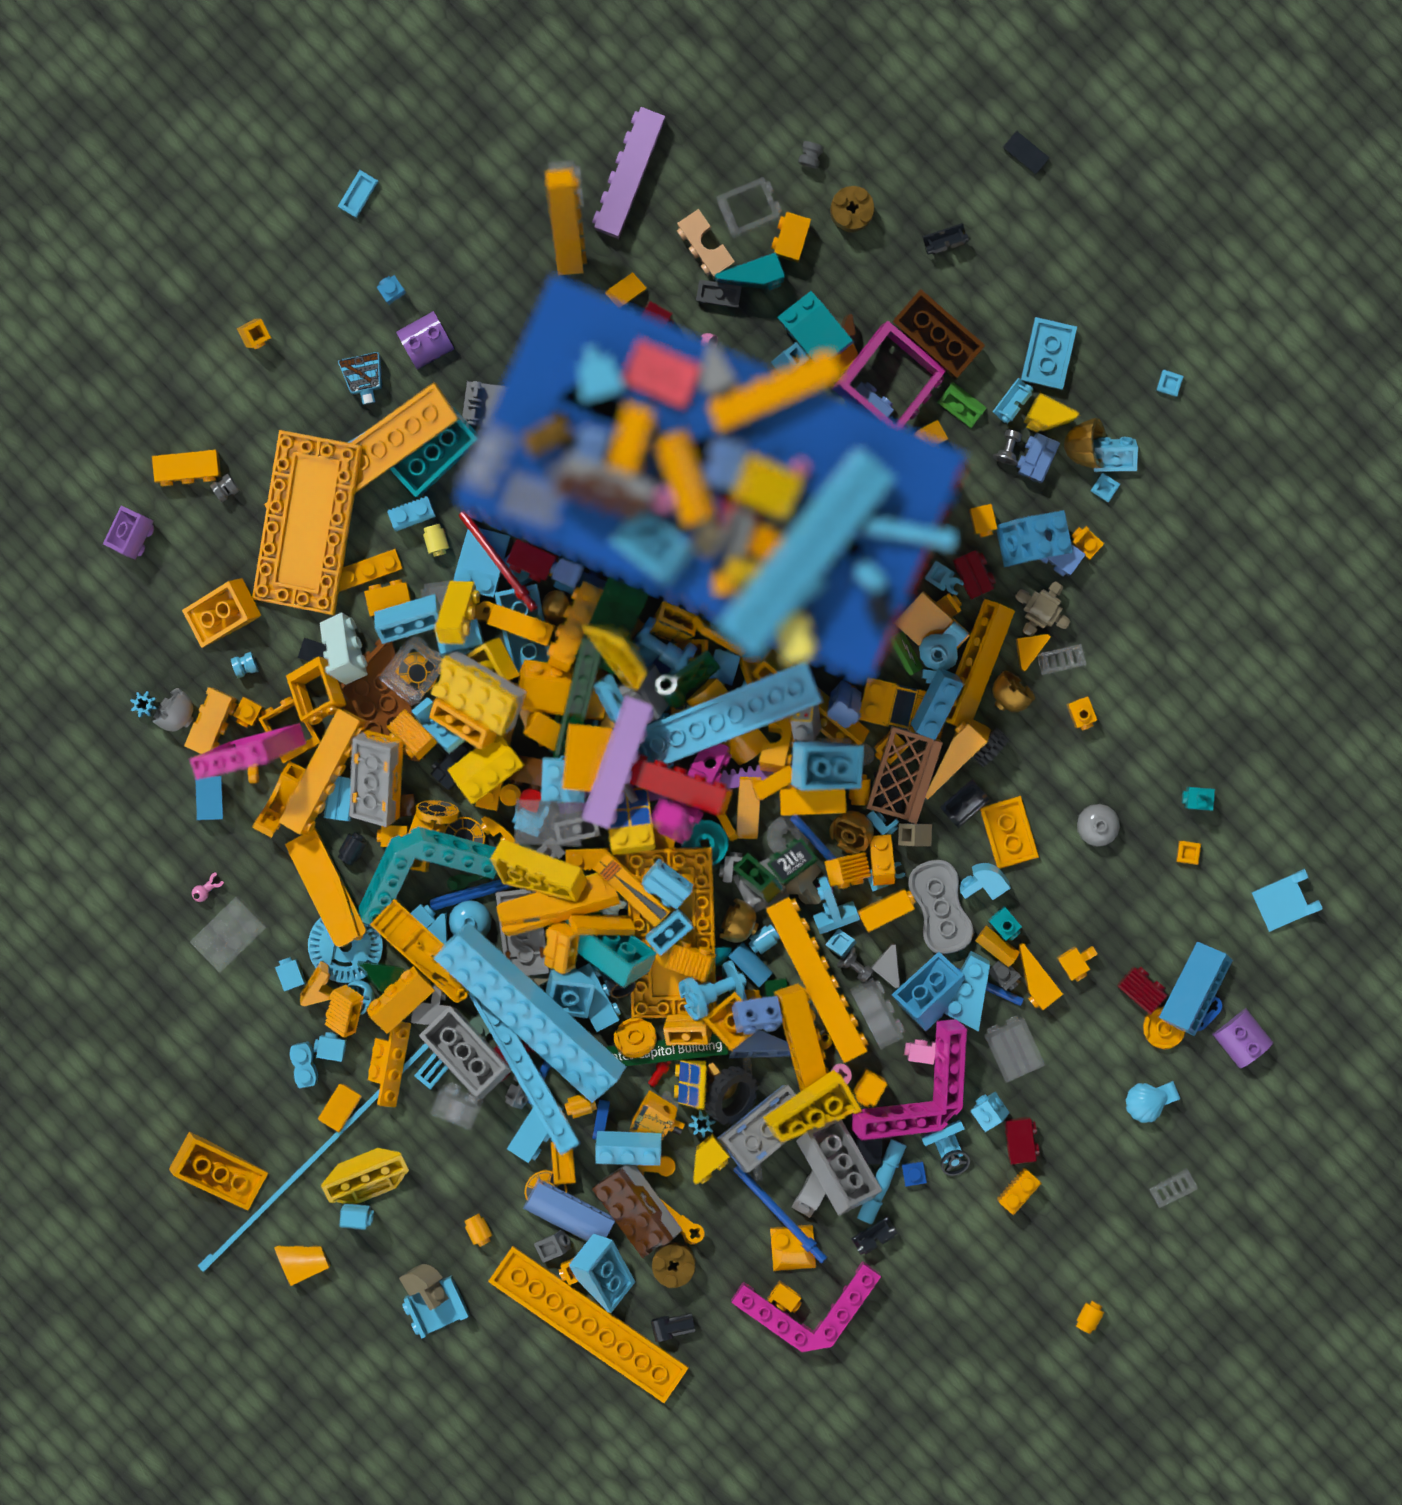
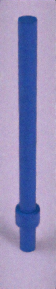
M737 1165L733 1171L803 1244L802 1247L807 1252H811L820 1263H823L827 1257L816 1246L817 1243L811 1237L808 1238L747 1172H742Z

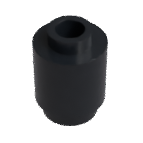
M357 832L353 834L348 833L338 851V858L349 865L357 862L367 845L364 841L365 837Z

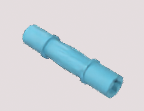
M867 515L863 525V533L881 536L886 539L891 537L908 542L927 544L928 547L934 546L952 550L955 540V532L937 529L932 526L927 528L910 523L891 521L890 518L884 519Z
M893 1139L890 1140L882 1158V1163L875 1175V1179L882 1192L862 1205L857 1216L858 1219L869 1224L874 1223L880 1206L883 1205L882 1200L890 1186L896 1168H899L900 1160L907 1147L905 1144Z

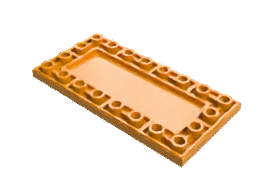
M279 430L252 595L254 600L335 615L362 445Z
M712 847L656 848V850L626 854V869L641 883L644 875L660 859L693 884L691 893L679 906L693 923V928L680 939L692 942V946L700 948V946L707 947L715 954ZM628 902V916L636 929L634 936L657 953L646 940V934L654 926ZM672 906L667 907L670 910L668 915H670L675 910V908H673ZM671 947L661 955L657 953L650 971L635 980L636 987L631 992L632 1018H667V1015L688 1014L684 1007L687 1004L685 997L682 999L680 997L679 982L689 976L665 968ZM716 958L707 980L712 984L716 983ZM694 979L698 985L705 983L697 979ZM717 1001L707 1005V1014L717 1007Z

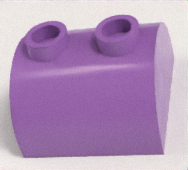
M434 311L396 331L416 369L454 350Z
M120 506L103 544L136 560L137 556H141L145 550L143 543L146 537L151 536L154 531V526L152 525L154 521L126 507Z
M1247 1008L1212 1034L1239 1068H1243L1256 1060L1273 1044V1041Z

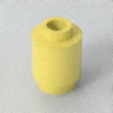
M440 524L424 528L425 533L423 536L428 553H433L434 557L446 554L445 550L449 546L444 528L441 529Z

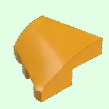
M278 1245L274 1247L290 1286L331 1266L322 1246L293 1247Z

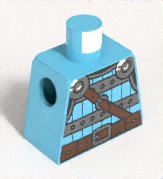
M374 352L339 360V366L351 394L360 393L363 405L374 403L373 390L382 388L380 354Z

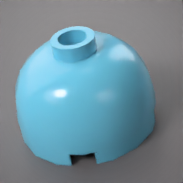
M468 900L459 903L453 908L449 917V926L451 932L455 935L468 922L485 937L491 929L492 919L489 910L478 901Z

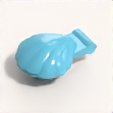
M954 621L944 633L930 634L925 637L919 647L920 658L924 665L934 671H937L938 668L948 670L953 667L958 659L957 646L969 633Z
M1174 1081L1157 1088L1147 1083H1138L1128 1092L1126 1109L1133 1119L1141 1123L1153 1122L1160 1116L1164 1105L1181 1098Z

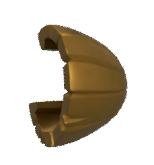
M1099 418L1087 420L1074 427L1067 434L1064 449L1072 461L1090 468H1103L1102 458L1096 459L1092 441L1093 438L1106 436L1102 421Z

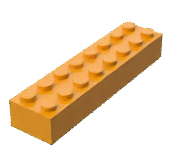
M789 896L766 907L843 1062L845 1063L867 1052L865 1046L869 1044L864 1034L857 1032L855 1027L859 1025L853 1013L848 1014L846 1008L849 1005L844 995H838L836 989L839 988V985L834 975H828L826 970L830 967L824 956L819 957L817 950L820 948L814 936L810 938L806 932L810 928L804 917L799 918L797 912L800 911L796 900L794 898L790 900Z

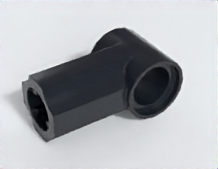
M692 1313L674 1317L663 1316L651 1320L655 1342L666 1341L677 1335L695 1332Z

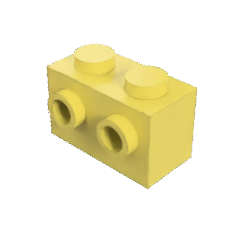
M806 612L790 614L777 630L784 663L816 656L817 644L815 639L811 637L810 629H812V622Z

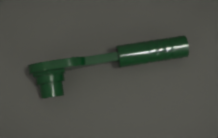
M458 874L448 879L447 887L452 891L466 888L469 882L484 880L489 877L477 874L471 876Z

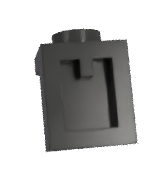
M1000 960L989 969V974L1005 991L1008 988L1013 990L1020 983L1018 979L1021 975L1012 966L1007 967Z
M563 1229L534 1243L543 1263L565 1254L572 1248L570 1239Z

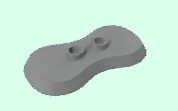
M944 860L928 861L914 868L909 877V889L923 912V936L925 943L935 953L951 954L964 949L970 944L973 937V925L959 903L958 874L954 867Z

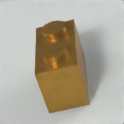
M560 415L522 435L521 438L531 457L534 458L572 438V435Z

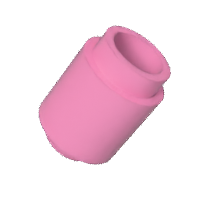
M659 489L654 492L652 505L655 510L665 513L673 508L675 500L671 491ZM666 496L668 499L667 503H659V497Z

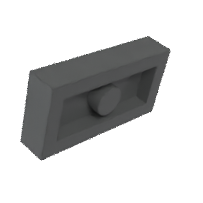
M699 279L696 302L738 308L742 286Z

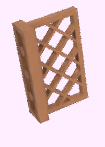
M892 726L866 808L917 824L941 750V740L937 738L933 740L926 736ZM895 733L904 735L907 740L906 743L897 748L893 742ZM918 740L926 741L925 749L916 754L912 743ZM909 745L914 755L903 761L898 751ZM896 752L901 762L889 768L886 762L887 758ZM916 758L919 768L910 774L905 764ZM903 765L907 776L896 781L892 771ZM890 773L894 783L883 788L880 783L881 777ZM910 779L913 784L912 790L903 794L898 784ZM897 786L901 796L890 801L885 791ZM883 793L888 803L881 807L873 805L875 797ZM904 799L906 803L904 814L896 812L892 804Z

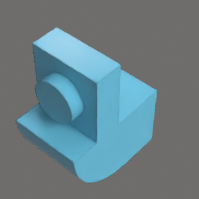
M989 863L974 865L972 867L974 876H967L959 885L960 893L965 899L982 887L992 900L1010 889L1009 880L997 866Z

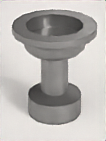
M1006 430L1004 435L1007 439L1005 449L998 451L997 454L993 455V458L1004 464L1017 465L1018 461L1012 452L1015 442L1021 441L1022 434L1014 430Z
M853 947L844 959L841 958L837 967H851L859 974L857 978L863 983L871 976L873 969L869 965L863 967L856 961L857 954Z

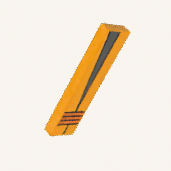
M609 851L593 867L654 927L669 914L670 910L654 894H649L644 889V885Z

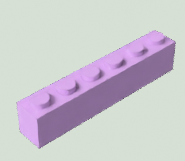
M643 107L640 108L639 112L635 111L631 120L634 126L631 132L627 131L623 141L626 144L624 152L619 151L615 162L618 164L616 172H611L608 183L611 184L608 192L604 191L600 203L603 206L601 211H596L592 223L595 224V230L619 239L664 124V115Z
M625 695L582 814V818L585 821L609 828L610 823L614 824L617 816L615 809L618 803L621 804L625 792L622 791L624 784L629 783L632 771H630L632 762L636 763L639 756V751L637 750L639 743H643L647 731L644 730L647 722H651L654 714L653 706L650 703Z

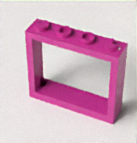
M886 321L879 327L843 374V378L838 380L832 389L849 404L892 422L849 385L885 337H889L933 375L896 423L907 429L906 422L916 417L920 411L918 409L921 403L925 404L932 396L930 391L933 387L937 388L944 380L942 375L946 370L893 324Z
M298 723L229 741L191 758L190 762L196 780L271 761L305 745L306 740L301 725Z

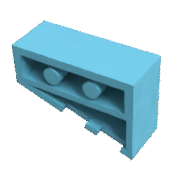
M970 951L960 970L965 979L944 1014L979 1031L990 961Z

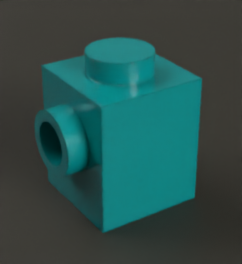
M1004 906L987 920L1005 941L1007 939L1012 941L1021 933L1019 929L1022 926Z

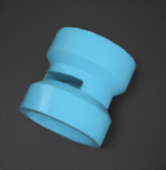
M252 652L245 653L240 658H231L237 678L244 677L249 672H258L257 663Z

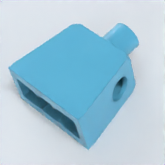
M597 346L584 349L587 362L578 364L583 402L625 391L610 356L600 358Z

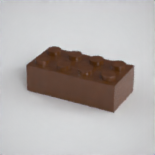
M921 289L891 323L940 364L955 380L985 347V344Z

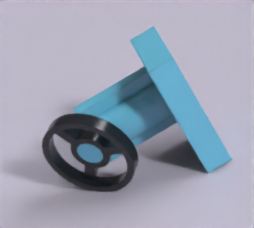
M960 1120L948 1124L942 1131L930 1132L921 1136L925 1146L935 1142L942 1158L940 1162L941 1169L950 1176L963 1173L970 1165L968 1154L961 1150L955 1133L964 1130ZM965 1155L967 1157V1160L960 1157ZM960 1164H965L961 1169L957 1171H949L951 1168H956Z

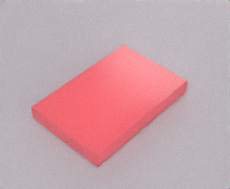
M639 339L621 381L684 409L702 366Z

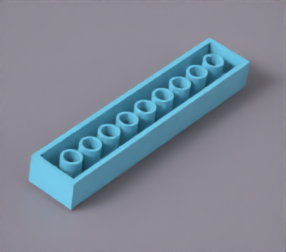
M853 449L715 626L747 654L758 656L896 478L867 452Z
M467 922L450 938L434 957L443 968L591 1103L617 1082L625 1070L626 1066L470 923Z

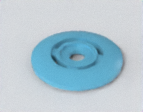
M319 918L308 938L309 956L315 968H317L320 961L328 964L329 979L332 981L350 983L351 981L361 980L365 975L357 963L358 961L379 963L383 951L382 935L370 924L364 923L367 933L363 935L362 939L351 941V950L343 952L333 943L322 919ZM335 958L340 962H351L352 966H340L332 962V960Z

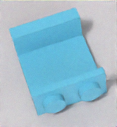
M452 1275L439 1281L449 1299L433 1310H429L419 1292L404 1298L405 1303L402 1304L407 1316L411 1315L414 1321L411 1323L416 1335L420 1334L421 1339L426 1337L428 1333L459 1319L461 1321L469 1317L468 1309Z

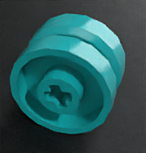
M701 819L699 824L695 823L690 838L688 840L685 839L681 847H703L701 846V840L707 839L709 841L707 847H712L713 865H715L724 858L728 850V838L725 830L718 823L712 820Z

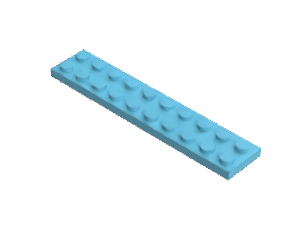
M805 661L645 726L644 730L647 731L643 743H639L637 750L640 754L648 756V761L655 763V760H660L671 764L820 704L823 701L809 664Z

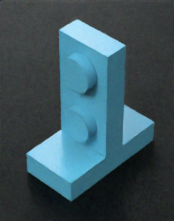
M427 697L412 710V713L418 723L450 753L465 740L429 718L434 703Z
M827 877L818 878L821 886L817 888L821 900H826V903H823L825 911L813 915L819 933L823 934L860 920L854 902L851 901L837 906Z

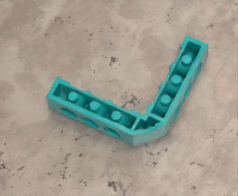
M423 827L414 828L411 830V833L402 837L398 835L391 838L358 907L362 922L371 924L390 905L391 901L396 899L415 858L493 879L497 871L490 858L497 847Z

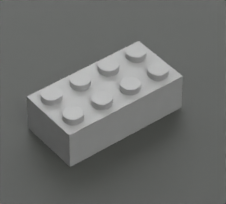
M448 1006L419 1035L476 1098L483 1099L512 1071L505 1060L466 1018L452 1006Z
M842 1119L838 1121L833 1120L825 1123L823 1127L809 1130L796 1141L838 1215L872 1200L882 1192L881 1187Z

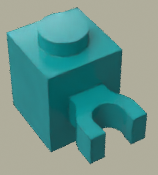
M1186 787V791L1182 793V804H1185V808L1213 811L1215 789Z

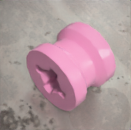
M839 1063L832 1067L830 1072L834 1070L844 1077L843 1079L846 1084L850 1082L852 1074L847 1065Z

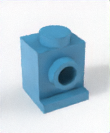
M395 275L384 278L379 282L380 285L377 286V289L388 305L406 294Z

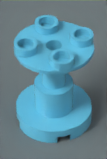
M649 617L642 631L638 632L634 638L633 643L638 647L643 644L658 654V660L671 668L668 675L673 676L687 665L689 659L693 657L697 646L689 642L684 650L671 642L666 645L649 634L656 621Z
M731 960L722 965L723 980L713 984L707 981L698 985L693 978L688 977L679 982L681 999L685 997L687 1004L684 1007L692 1019L697 1020L707 1016V1005L717 1001V996L725 992H729L730 995L736 992L743 1001L747 1000L744 991L746 979L742 973L738 974Z

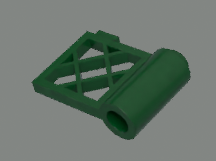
M706 650L673 676L668 674L661 675L655 682V688L670 707L678 708L685 703L686 694L718 672L721 667L709 651Z

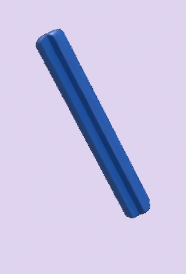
M499 879L430 900V906L432 910H437L510 889L513 886L505 885Z

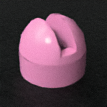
M705 333L701 336L703 341L708 343L713 341L715 346H717L718 337L716 335Z
M798 459L792 465V472L801 477L807 476L810 471V465L804 459ZM802 462L805 472L802 474L800 473V468L798 466V463Z

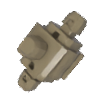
M1055 581L1048 588L1049 592L1041 590L1038 593L1035 591L1032 596L1029 595V592L1019 589L1015 598L1022 604L1026 603L1023 610L1027 612L1025 618L1030 621L1029 623L1026 622L1023 633L1031 637L1037 631V626L1043 629L1046 625L1051 627L1054 622L1057 623L1056 626L1062 629L1068 627L1070 620L1065 615H1059L1063 608L1058 606L1061 601L1056 598L1062 591L1063 586Z

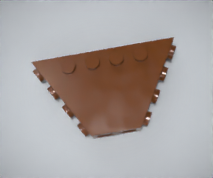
M379 638L375 643L377 647L372 652L367 651L363 655L367 661L366 670L368 675L347 685L339 682L346 703L340 709H346L365 720V730L388 736L391 732L388 730L387 725H390L403 710H406L414 719L415 717L412 713L408 693L403 691L396 682L395 667L398 663V657L394 643L391 641L382 644ZM408 756L407 758L412 761L420 762V760H418L415 756H413L412 758Z

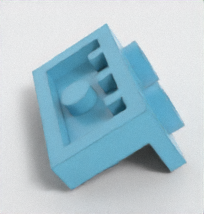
M1101 437L1098 440H1093L1096 459L1102 458L1104 463L1103 468H1093L1094 472L1137 471L1138 445L1136 439L1131 437H1121L1120 439Z
M608 674L594 682L593 688L609 719L616 723L624 698L612 675Z

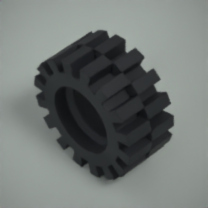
M996 727L990 732L987 743L972 757L984 767L997 756L1010 739Z

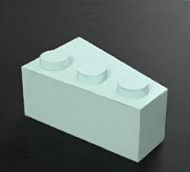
M339 613L320 622L322 643L327 645L324 658L329 660L326 673L345 685L368 675L366 670L367 661L360 650L362 644L356 636V624L353 618L348 617L344 613Z

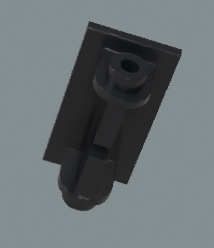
M963 223L922 236L928 255H935L945 251L949 246L954 248L966 245V242H969Z
M887 1217L858 1233L851 1240L857 1247L860 1255H866L878 1247L875 1241L879 1240L881 1244H884L894 1239V1235L898 1233Z

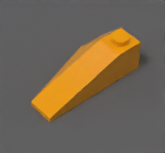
M970 718L966 723L962 721L955 728L956 733L928 787L925 796L927 800L987 743L991 732L989 727Z

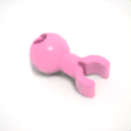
M213 873L205 885H197L193 888L192 897L195 901H205L213 888H219L224 884L221 881L219 884L211 885L217 873ZM199 894L200 897L195 899L194 895Z

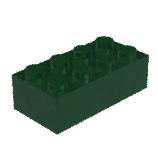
M609 577L588 625L610 624L618 628L622 627L629 633L628 638L630 639L649 594ZM578 647L577 652H576V654H575V656H574V657H576V658H577V655H578L579 647ZM601 655L598 667L614 674V671Z

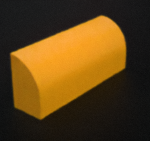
M680 431L654 440L684 527L704 521L706 518L710 519L718 516L708 485L705 484L704 473L689 431Z
M710 678L686 702L692 708L729 692L718 678ZM755 729L721 744L729 747L731 757L738 765H742L762 751L763 742H770L759 729Z

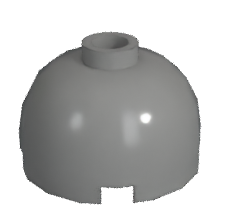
M176 688L170 692L173 696L170 699L165 698L154 714L156 720H153V723L167 731H177L183 726L187 728L193 721L191 716L193 713V702L191 698L181 689Z
M1102 804L1090 805L1083 809L1078 817L1077 831L1081 839L1089 845L1097 847L1106 846L1113 842L1119 833V818L1116 812L1109 806Z

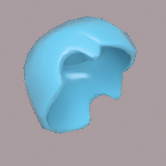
M362 980L351 981L348 987L364 996L360 1015L367 1012L366 1009L375 999V994L367 982Z

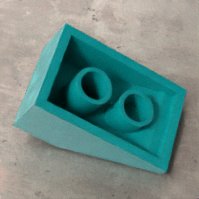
M775 252L715 274V282L750 288H769L770 291L781 287L785 276Z
M812 291L808 292L777 317L785 331L800 345L811 360L814 359L813 355L823 350H826L827 353L832 351L834 356L837 357L854 343Z

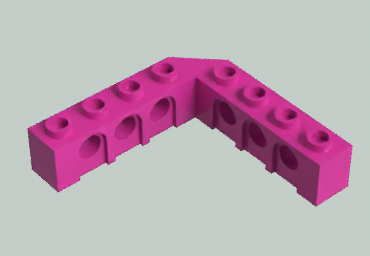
M720 743L698 752L688 775L694 776L699 774L705 776L707 781L713 784L714 781L720 782L722 777L720 771L723 765H728L731 758L729 747ZM709 759L716 761V766L712 769L705 767V762ZM661 800L652 821L660 834L683 844L685 839L688 840L690 838L695 823H700L704 812L700 808L688 807L686 803L675 800L673 805Z
M957 1019L937 1021L933 1101L861 1109L862 1111L859 1113H853L852 1130L861 1140L942 1131L948 1125L946 1122L963 1109L966 1028Z
M862 1261L849 1285H845L842 1295L835 1304L831 1305L830 1312L823 1321L818 1323L814 1331L805 1324H799L789 1316L788 1312H782L770 1303L768 1299L765 1300L745 1282L741 1284L734 1294L731 1303L799 1351L823 1349L833 1346L881 1278V1274Z

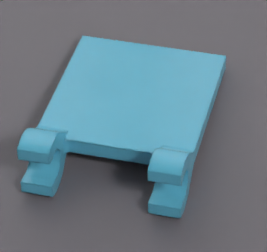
M1305 869L1252 892L1269 932L1323 909L1319 900L1307 905L1299 888L1298 882L1309 878Z

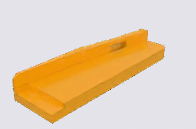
M314 827L307 835H301L286 843L285 846L333 943L338 947H344L353 940L362 939L363 935L367 933L366 926L362 922L361 916L317 828Z
M598 874L586 878L588 882L577 902L536 892L498 904L497 912L502 932L506 936H513L568 920L570 915H585L620 904L616 889ZM540 918V921L524 923L526 919Z
M393 899L390 905L370 925L450 999L456 1003L465 1000L470 991L434 959L444 944Z

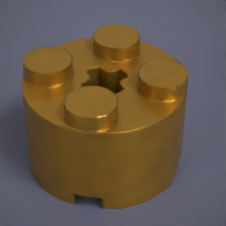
M857 186L845 187L839 190L832 200L830 208L831 218L840 229L846 232H858L864 229L871 221L874 212V202L871 195L864 188ZM849 205L858 208L855 214H852L850 210L847 211Z
M668 1242L663 1246L661 1245L656 1250L652 1261V1271L655 1278L668 1288L681 1287L688 1283L695 1271V1258L690 1248L678 1242ZM671 1260L673 1262H679L677 1264V1269H674L673 1267L669 1268Z

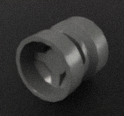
M804 141L802 146L804 154L799 156L798 163L807 167L818 168L820 163L818 157L823 153L824 147L813 142Z
M229 474L223 476L221 481L210 485L221 503L226 501L229 495H235L240 491Z

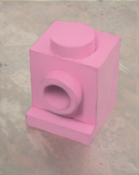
M915 1039V1043L906 1042L904 1055L908 1056V1061L934 1065L936 1042L931 1041V1045H927L928 1041Z

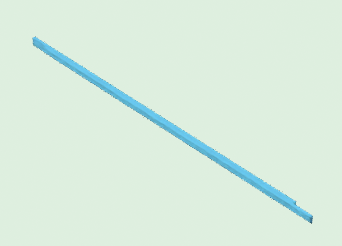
M426 1043L404 1064L403 1072L429 1047ZM379 1090L345 1123L341 1132H336L214 1255L210 1253L198 1265L203 1272L378 1098Z

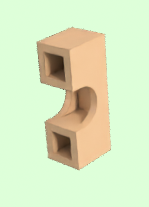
M699 209L677 223L679 229L676 231L683 241L687 239L691 245L688 248L695 259L700 258L703 263L701 268L707 277L711 275L714 279L715 274L728 270L735 265V261L723 244L713 250L707 249L702 245L701 238L711 229V226Z

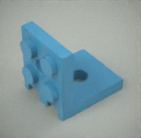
M1065 511L1020 518L997 525L996 530L1004 567L1073 553ZM1046 530L1051 532L1052 538L1050 541L1045 538Z

